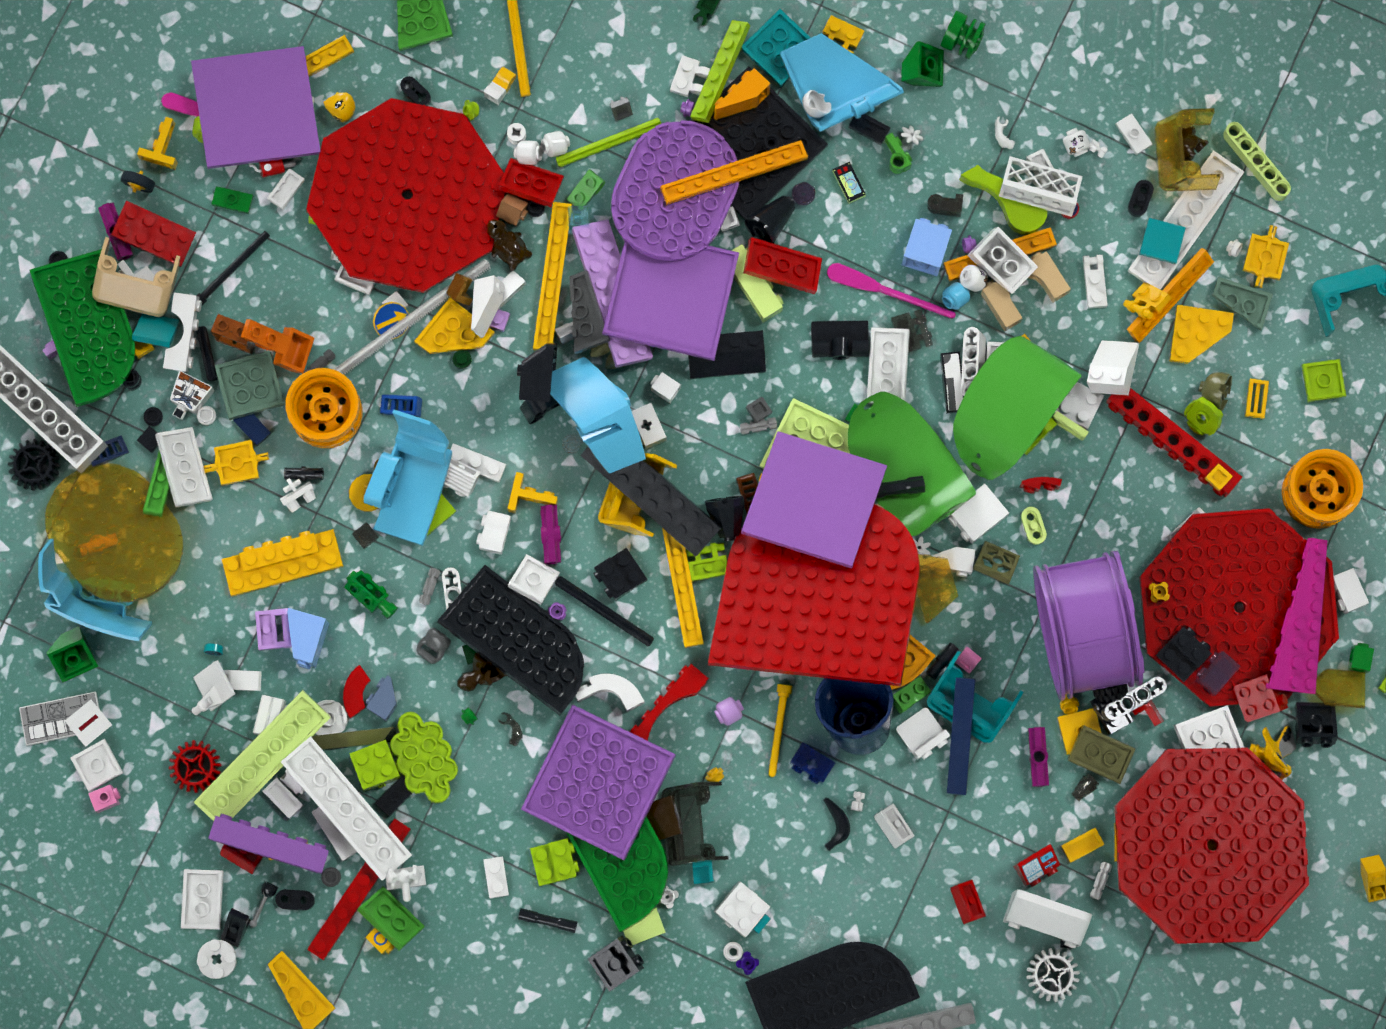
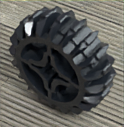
M33 439L31 444L29 440H26V446L19 443L21 449L18 451L14 448L13 451L16 455L9 456L10 459L14 460L8 463L9 467H14L9 470V473L14 474L12 480L17 481L18 486L23 485L25 490L31 487V490L35 491L36 485L40 490H43L42 484L49 487L50 483L48 480L51 479L53 482L56 480L52 475H59L55 468H60L61 465L55 462L60 460V457L54 456L57 451L55 449L51 450L52 446L50 444L45 446V441L41 440L38 444V441ZM41 451L45 454L33 457L29 452ZM25 457L26 463L22 470H20V462ZM30 458H31L35 463H38V464H37V465H38V466H37V469H38L39 471H37V470H36L35 468H33V467H30V466H32V465H31L32 462H31ZM49 459V466L44 474L42 468ZM36 473L39 478L27 479L23 476Z

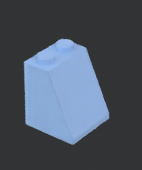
M924 218L916 219L901 265L938 276L952 230L948 229L949 227L944 224L935 225Z
M288 608L287 614L293 658L299 667L305 669L316 668L329 623L326 618Z

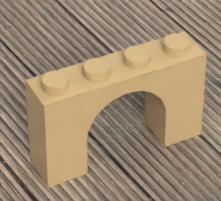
M1047 251L1043 254L1038 252L1033 255L1031 259L1038 268L1028 278L1040 283L1052 303L1069 294L1071 288ZM989 281L984 289H982L981 295L1003 330L1007 331L1020 323L1022 316L1013 304L1010 293L997 282Z

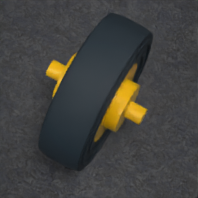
M124 171L122 173L120 181L133 189L132 192L142 191L151 193L153 191L155 182L143 175V171L139 173Z

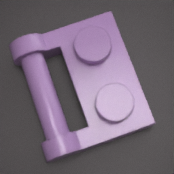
M288 608L255 612L259 651L292 648L287 614ZM276 616H281L284 641L278 642Z

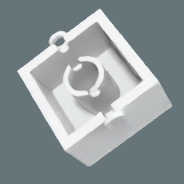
M738 882L714 912L725 921L729 928H734L739 934L746 937L769 910L770 906L758 897L753 890H750L742 882Z

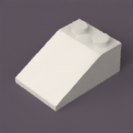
M999 227L993 228L967 255L978 267L982 268L992 279L1011 294L1038 268Z
M1101 341L1090 365L1087 384L1091 393L1129 395L1139 343Z

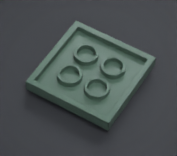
M270 350L214 365L229 420L285 405Z

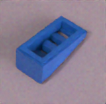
M382 395L380 414L393 415V409L396 410V401L399 400L397 411L421 417L422 398L418 396ZM389 400H391V410H388ZM404 401H407L406 411H403Z

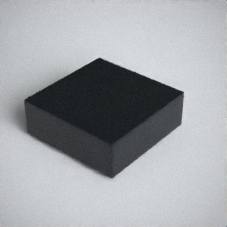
M149 426L137 441L153 453L158 447L155 436L157 432Z

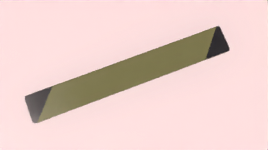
M388 727L312 736V739L322 750L376 744L383 740L391 742L393 736L396 735V728Z

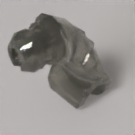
M503 712L501 714L506 715L507 720L502 722L498 719V721L502 725L511 726L512 737L509 743L517 746L519 741L523 739L520 725L510 714Z

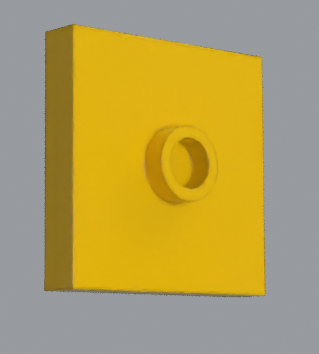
M1093 708L1057 717L1066 755L1070 754L1082 725L1101 733L1098 717Z

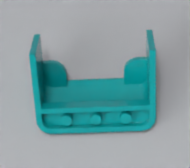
M1371 265L1320 279L1313 284L1311 291L1326 337L1330 336L1335 330L1330 312L1336 311L1341 306V294L1376 285L1378 293L1386 296V270L1382 266Z
M957 651L927 698L928 707L950 722L953 719L956 677L963 678L962 671L954 666V663L961 654L959 651ZM1020 690L1013 702L1007 698L999 697L994 703H991L975 692L971 735L982 742H992L1024 692Z

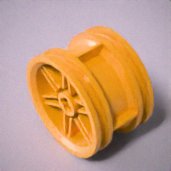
M329 368L312 369L301 374L292 383L287 392L286 412L288 419L304 442L318 448H334L348 442L357 433L363 417V407L354 385L344 374ZM325 387H329L330 392L325 393L323 392V389ZM307 395L313 396L311 401L306 400ZM341 398L346 400L345 404H339ZM328 407L329 412L323 413L321 409H326ZM304 414H310V419L305 420L303 418ZM336 418H343L344 421L337 423ZM322 424L326 426L324 431L319 430Z
M1331 449L1315 450L1302 457L1286 474L1282 484V500L1287 512L1299 524L1315 529L1328 528L1342 521L1359 504L1363 493L1362 475L1354 461L1344 453ZM1309 470H1315V476L1309 475ZM1329 470L1334 471L1335 475H1334V476L1329 475V474H1328V471H1329ZM1299 487H1303L1306 491L1300 492ZM1319 487H1321V490H1324L1322 494H1320V491L1317 492ZM1338 487H1343L1344 493H1339ZM1310 502H1314L1315 509L1309 508ZM1329 503L1335 506L1333 510L1328 508Z

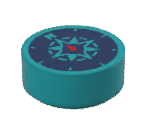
M212 643L204 645L205 654L223 655L224 647L222 645Z

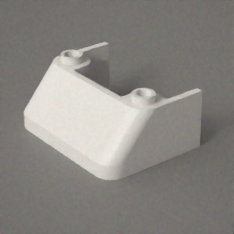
M1017 889L1012 892L1003 922H1009L1008 926L1015 929H1020V926L1054 936L1065 941V946L1075 949L1081 946L1092 914Z

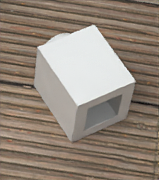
M663 372L659 376L656 375L650 383L652 385L651 391L668 403L672 402L681 389V384Z

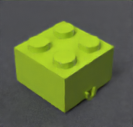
M386 740L349 753L363 792L377 787L383 788L387 783L400 778Z

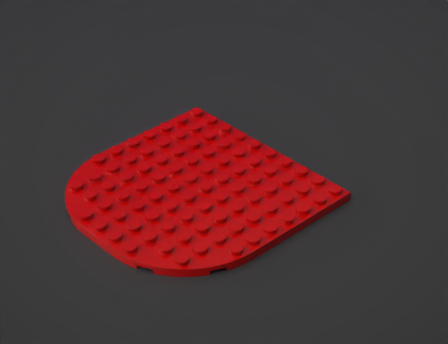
M874 504L851 569L741 534L740 530L739 536H736L728 556L708 659L709 666L901 686L920 576L918 551L910 532L892 513Z

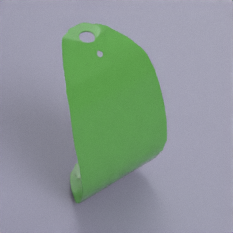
M1017 336L1001 344L992 352L973 379L963 397L953 423L954 440L959 456L969 470L982 478L993 480L1014 466L1042 432L1064 398L1081 378V374L1057 356L1025 337ZM972 462L976 463L981 470L974 468Z
M885 391L871 395L860 402L851 416L848 428V449L850 454L887 465L882 482L905 480L916 476H923L925 493L900 494L876 499L880 506L892 513L905 525L912 536L921 534L941 520L949 517L976 495L971 482L939 436L909 403ZM874 402L870 408L864 409L867 403Z

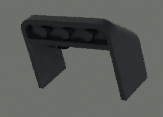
M546 343L525 358L521 365L518 364L517 376H520L519 400L550 402L552 371L556 370L557 343Z

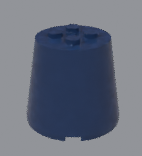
M824 678L815 694L816 714L821 724L841 749L854 755L870 754L883 746L889 736L893 710L892 689L890 685Z

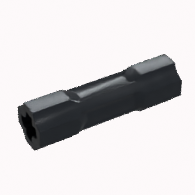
M916 476L905 480L882 482L876 499L900 494L925 493L923 476Z

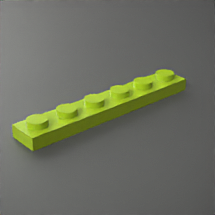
M731 21L690 115L693 120L709 123L714 112V104L721 96L750 29L748 22Z

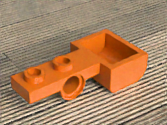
M246 319L241 338L255 343L257 347L275 352L273 364L291 372H304L314 337L292 327H284L283 333H280L251 319Z

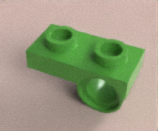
M893 133L885 136V143L893 154L890 159L889 168L895 174L906 172L911 168L912 158L908 152L903 151L901 147L902 142L899 137H895ZM901 160L903 165L900 167L895 166L893 161Z
M589 169L567 200L580 211H583L593 196L603 188L605 181Z
M920 676L893 694V705L899 714H902L932 691Z

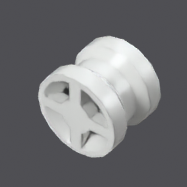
M513 123L508 127L507 136L509 142L518 145L520 141L526 140V130L522 124Z

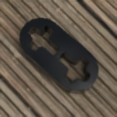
M407 76L401 80V90L411 101L425 106L431 103L430 93L415 78ZM412 82V86L415 90L412 91L410 88L405 89V83L410 84ZM417 93H419L421 96L426 95V101L424 102L422 100L419 102V96L417 95Z

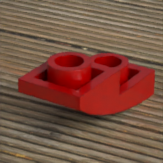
M1054 477L1029 478L1023 480L1019 488H1023L1024 492L1031 494L1038 492L1041 485L1046 490L1055 491V489L1060 488L1062 479Z

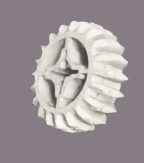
M1052 948L1048 949V955L1042 950V958L1037 954L1034 955L1037 962L1033 960L1029 962L1034 968H1027V971L1032 972V975L1026 976L1027 979H1033V982L1029 983L1028 986H1036L1032 992L1035 994L1040 991L1038 996L1040 999L1046 994V1001H1050L1051 996H1053L1054 1002L1058 1001V995L1064 1000V992L1071 996L1072 993L1069 988L1073 990L1077 988L1072 982H1079V979L1074 978V975L1080 974L1079 971L1073 972V968L1078 966L1077 963L1070 964L1074 958L1069 957L1065 959L1067 952L1060 956V949H1056L1055 954H1053ZM1049 959H1057L1065 967L1057 969ZM1044 961L1046 973L1038 978V968ZM1050 970L1053 972L1062 971L1056 976L1057 979L1055 981L1053 978L1044 979L1048 974H1051ZM1068 972L1067 984L1062 988L1060 977ZM1051 982L1056 991L1046 990L1041 986V983Z

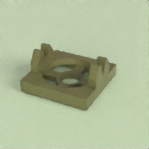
M985 541L973 569L1009 585L1020 556ZM993 558L1000 559L1002 564L995 563ZM983 559L990 561L992 568L986 566ZM1004 567L1009 569V571L1002 573L997 571V569Z

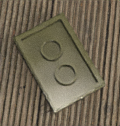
M1082 725L1067 761L1121 784L1136 748Z

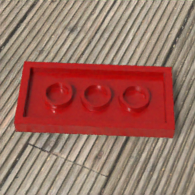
M125 201L110 236L172 264L175 263L176 256H180L179 267H182L196 232L129 201Z
M751 237L748 243L743 273L815 294L818 287L822 258Z

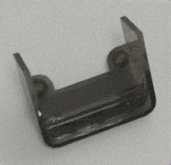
M695 782L665 788L662 791L661 799L674 796L684 832L683 834L665 839L667 861L671 866L729 860L728 856H715L716 853L712 844H704L701 805L707 804L709 801V788L722 786V782Z

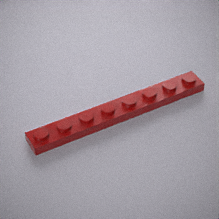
M395 818L389 826V829L401 843H403L411 831L409 827ZM366 862L307 949L322 960H325L379 879L378 875Z

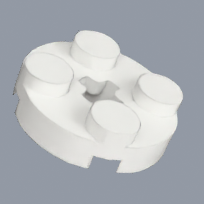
M211 940L205 943L200 948L197 957V965L200 971L212 979H221L229 976L237 964L235 949L231 944L223 940ZM220 954L222 962L214 965L212 963L213 955L217 956Z

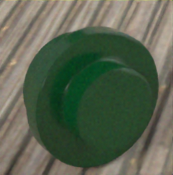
M458 350L454 353L453 363L457 368L465 369L470 366L472 358L468 351Z

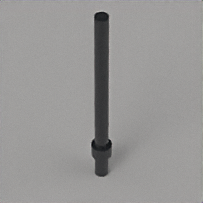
M266 231L239 255L201 294L198 293L196 295L200 297L199 300L202 301V306L207 302L206 299L270 237Z

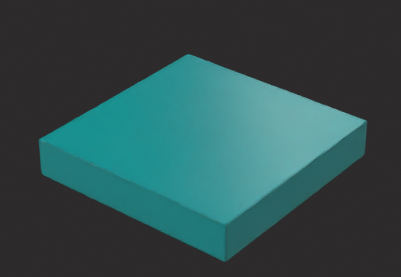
M1149 218L1139 255L1176 265L1186 227Z
M142 313L133 332L132 340L170 348L180 325V320L164 316L155 317Z

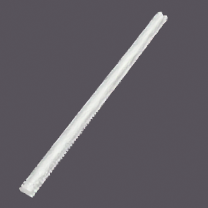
M484 259V261L482 260L478 265L464 273L463 276L469 277L474 281L473 278L479 277L478 274L482 273V271L485 273L487 271L486 268H490V263ZM449 285L333 370L342 374L350 372L349 369L351 367L354 369V367L358 366L357 363L359 364V362H363V359L369 358L368 355H373L375 353L374 350L381 349L380 346L386 345L385 342L388 344V341H392L394 339L393 336L400 335L399 332L405 331L404 328L407 330V327L409 328V326L413 325L412 322L419 321L418 318L426 316L425 313L432 312L431 309L433 307L440 306L439 303L445 302L444 299H449V295L446 293Z

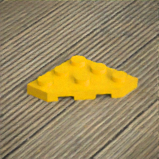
M449 298L414 342L429 354L483 348L495 332L488 328L485 336L480 338L471 330L472 314L452 298Z
M1177 305L1169 361L1189 364L1200 354L1230 334L1234 313Z

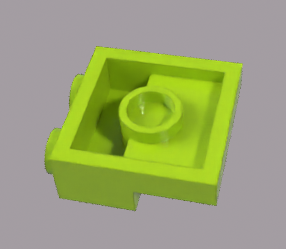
M568 838L530 848L539 887L576 878V873L580 872L577 861H573L572 854L575 853L572 842H568Z

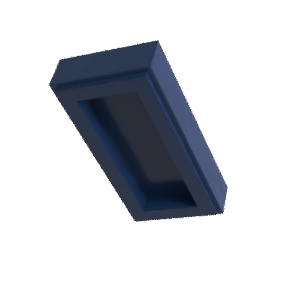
M254 414L233 419L256 446L271 435V432Z

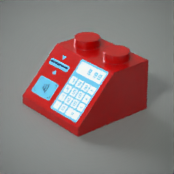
M1049 844L1013 867L1025 886L1030 884L1033 887L1041 882L1040 877L1045 874L1050 877L1058 872L1057 867L1060 866V863L1052 845Z

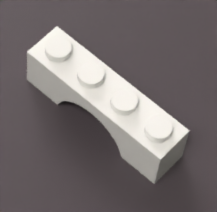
M174 292L171 312L181 319L184 332L177 345L165 350L164 369L189 372V368L192 369L193 367L191 353L192 349L195 350L196 347L194 332L198 330L199 320L196 318L197 312L201 311L202 301L199 300L200 297L196 295Z

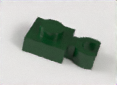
M699 0L696 8L700 12L694 15L693 21L697 22V19L702 17L704 19L702 26L705 27L708 23V14L714 16L721 0Z

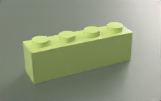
M741 244L732 250L739 252L734 279L764 323L782 312V305L784 303L778 294L775 295L772 291L773 285L770 281L743 273L748 247L744 248Z

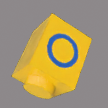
M376 928L365 937L383 955L385 953L389 954L395 949V946Z

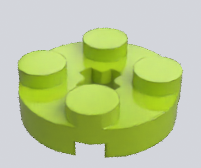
M1204 397L1193 400L1185 408L1184 416H1187L1188 421L1186 423L1193 432L1199 435H1212L1220 428L1223 413L1212 402Z

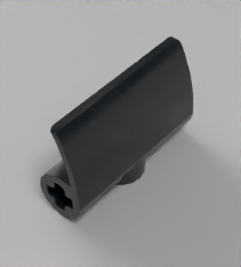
M868 321L811 322L812 358L832 357L834 360H846L849 357H869Z

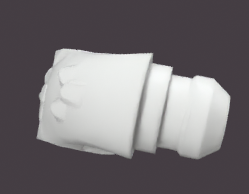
M999 116L995 121V138L1002 148L1013 149L1015 142L1009 140L1003 134V129L1006 128L1009 121L1006 119L1005 124H1001Z

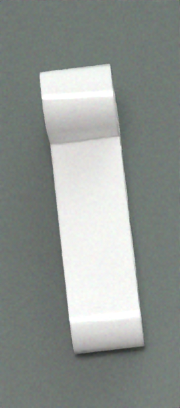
M975 327L966 329L963 336L961 393L963 396L985 363L986 337Z

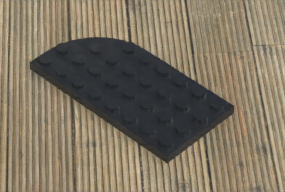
M484 565L437 622L560 716L575 698L583 680L584 659L576 638L560 621L553 618L531 599L508 587L509 582Z
M866 942L843 943L745 982L763 1029H843L920 998L911 974L903 962L887 949Z

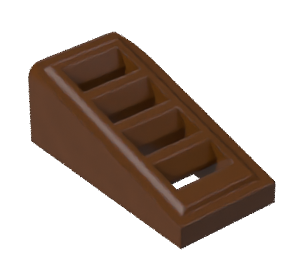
M755 473L736 478L740 495L744 497L746 514H748L749 505L752 503V500L747 501L746 498L754 496L758 486ZM752 480V484L742 486V483ZM752 488L755 489V491L746 494L744 493L745 490Z

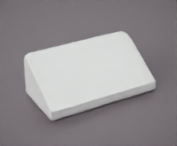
M514 271L510 272L501 281L504 285L503 301L498 309L504 306L526 285V281Z
M894 803L874 816L895 849L915 836Z

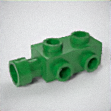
M360 570L357 573L352 571L346 578L348 582L344 588L371 613L379 608L382 614L389 619L397 611L398 607L386 600L389 596L383 586H378L372 580L370 574Z

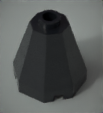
M729 496L706 500V510L710 518L722 527L717 532L719 538H724V541L735 540V537L739 536L744 497Z

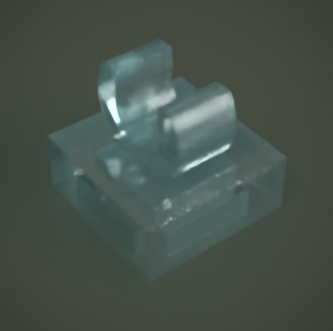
M588 206L568 207V226L589 225Z

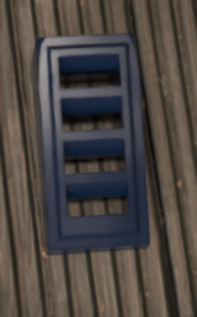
M122 435L105 441L108 446L111 445L115 454L111 455L107 447L105 449L107 457H103L101 453L99 460L95 459L91 462L94 469L129 453ZM116 442L119 443L122 451L118 452L115 445Z

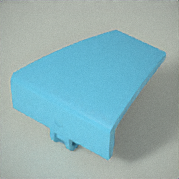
M822 33L780 52L784 66L801 104L804 95L810 90L824 94L825 102L831 103V111L821 118L810 117L806 113L810 123L818 131H823L853 116L859 119L861 115L867 112H874V106L904 93L903 88L895 81Z

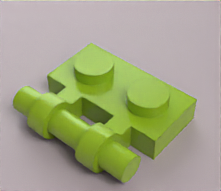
M710 543L709 546H705L695 557V561L688 562L692 582L725 576L727 566L726 555L718 556V551L725 550L724 543ZM686 550L687 557L694 556L690 551ZM712 553V558L701 559L702 554Z

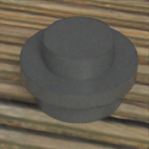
M329 867L322 872L321 879L326 886L334 887L339 884L341 874L338 869Z

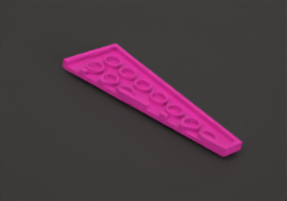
M1307 539L1302 556V569L1296 577L1298 583L1296 590L1292 591V604L1287 609L1281 630L1282 639L1279 647L1276 648L1275 654H1277L1274 666H1271L1270 669L1272 675L1270 682L1266 683L1267 689L1306 694L1316 693L1328 540Z

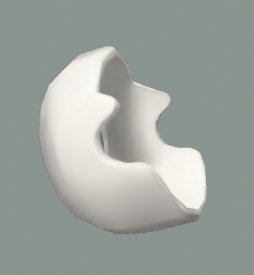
M810 90L804 95L802 104L810 117L821 118L831 111V103L825 102V95L815 90Z

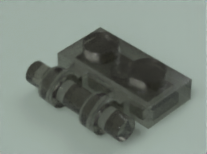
M921 309L914 311L916 316L914 319H911L909 312L891 318L894 329L910 330L908 353L921 349L920 341H924L926 347L933 345L931 339L933 336L927 328L926 316H923ZM915 325H919L922 334H916Z

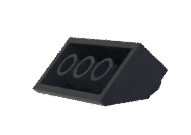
M763 330L720 334L714 361L688 355L690 379L766 372Z

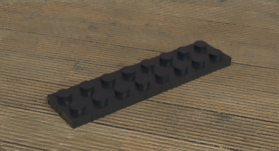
M589 447L581 454L588 463L695 557L722 528L645 459L609 474L593 455Z

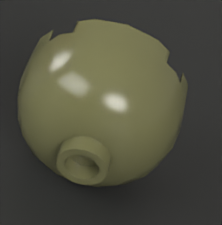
M1215 372L1207 376L1205 381H1201L1199 392L1202 393V397L1223 411L1228 401L1225 399L1231 391L1232 376L1223 372Z

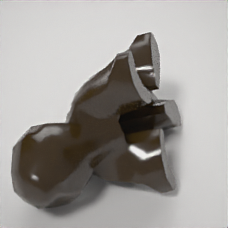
M1189 123L1180 127L1178 132L1180 140L1175 145L1176 168L1179 171L1194 159L1196 155L1194 150L1199 153L1209 143L1208 140H1203L1196 136L1194 126Z
M489 220L487 233L492 239L496 240L491 253L492 257L495 258L498 255L502 261L509 265L510 271L516 270L517 265L523 262L525 258H531L532 252L526 248L524 241L520 238L522 236L520 232H507L506 224L503 221Z
M476 652L473 658V671L463 673L457 681V686L469 692L473 691L478 684L491 686L492 683L507 675L485 658L480 657Z

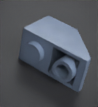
M388 675L386 678L382 677L376 686L378 690L375 694H371L366 701V704H368L366 706L367 710L386 722L397 707L393 681Z

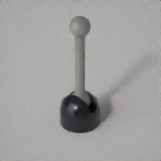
M264 881L261 888L264 897L253 920L249 923L251 927L257 926V919L267 898L274 896L279 888L276 885Z

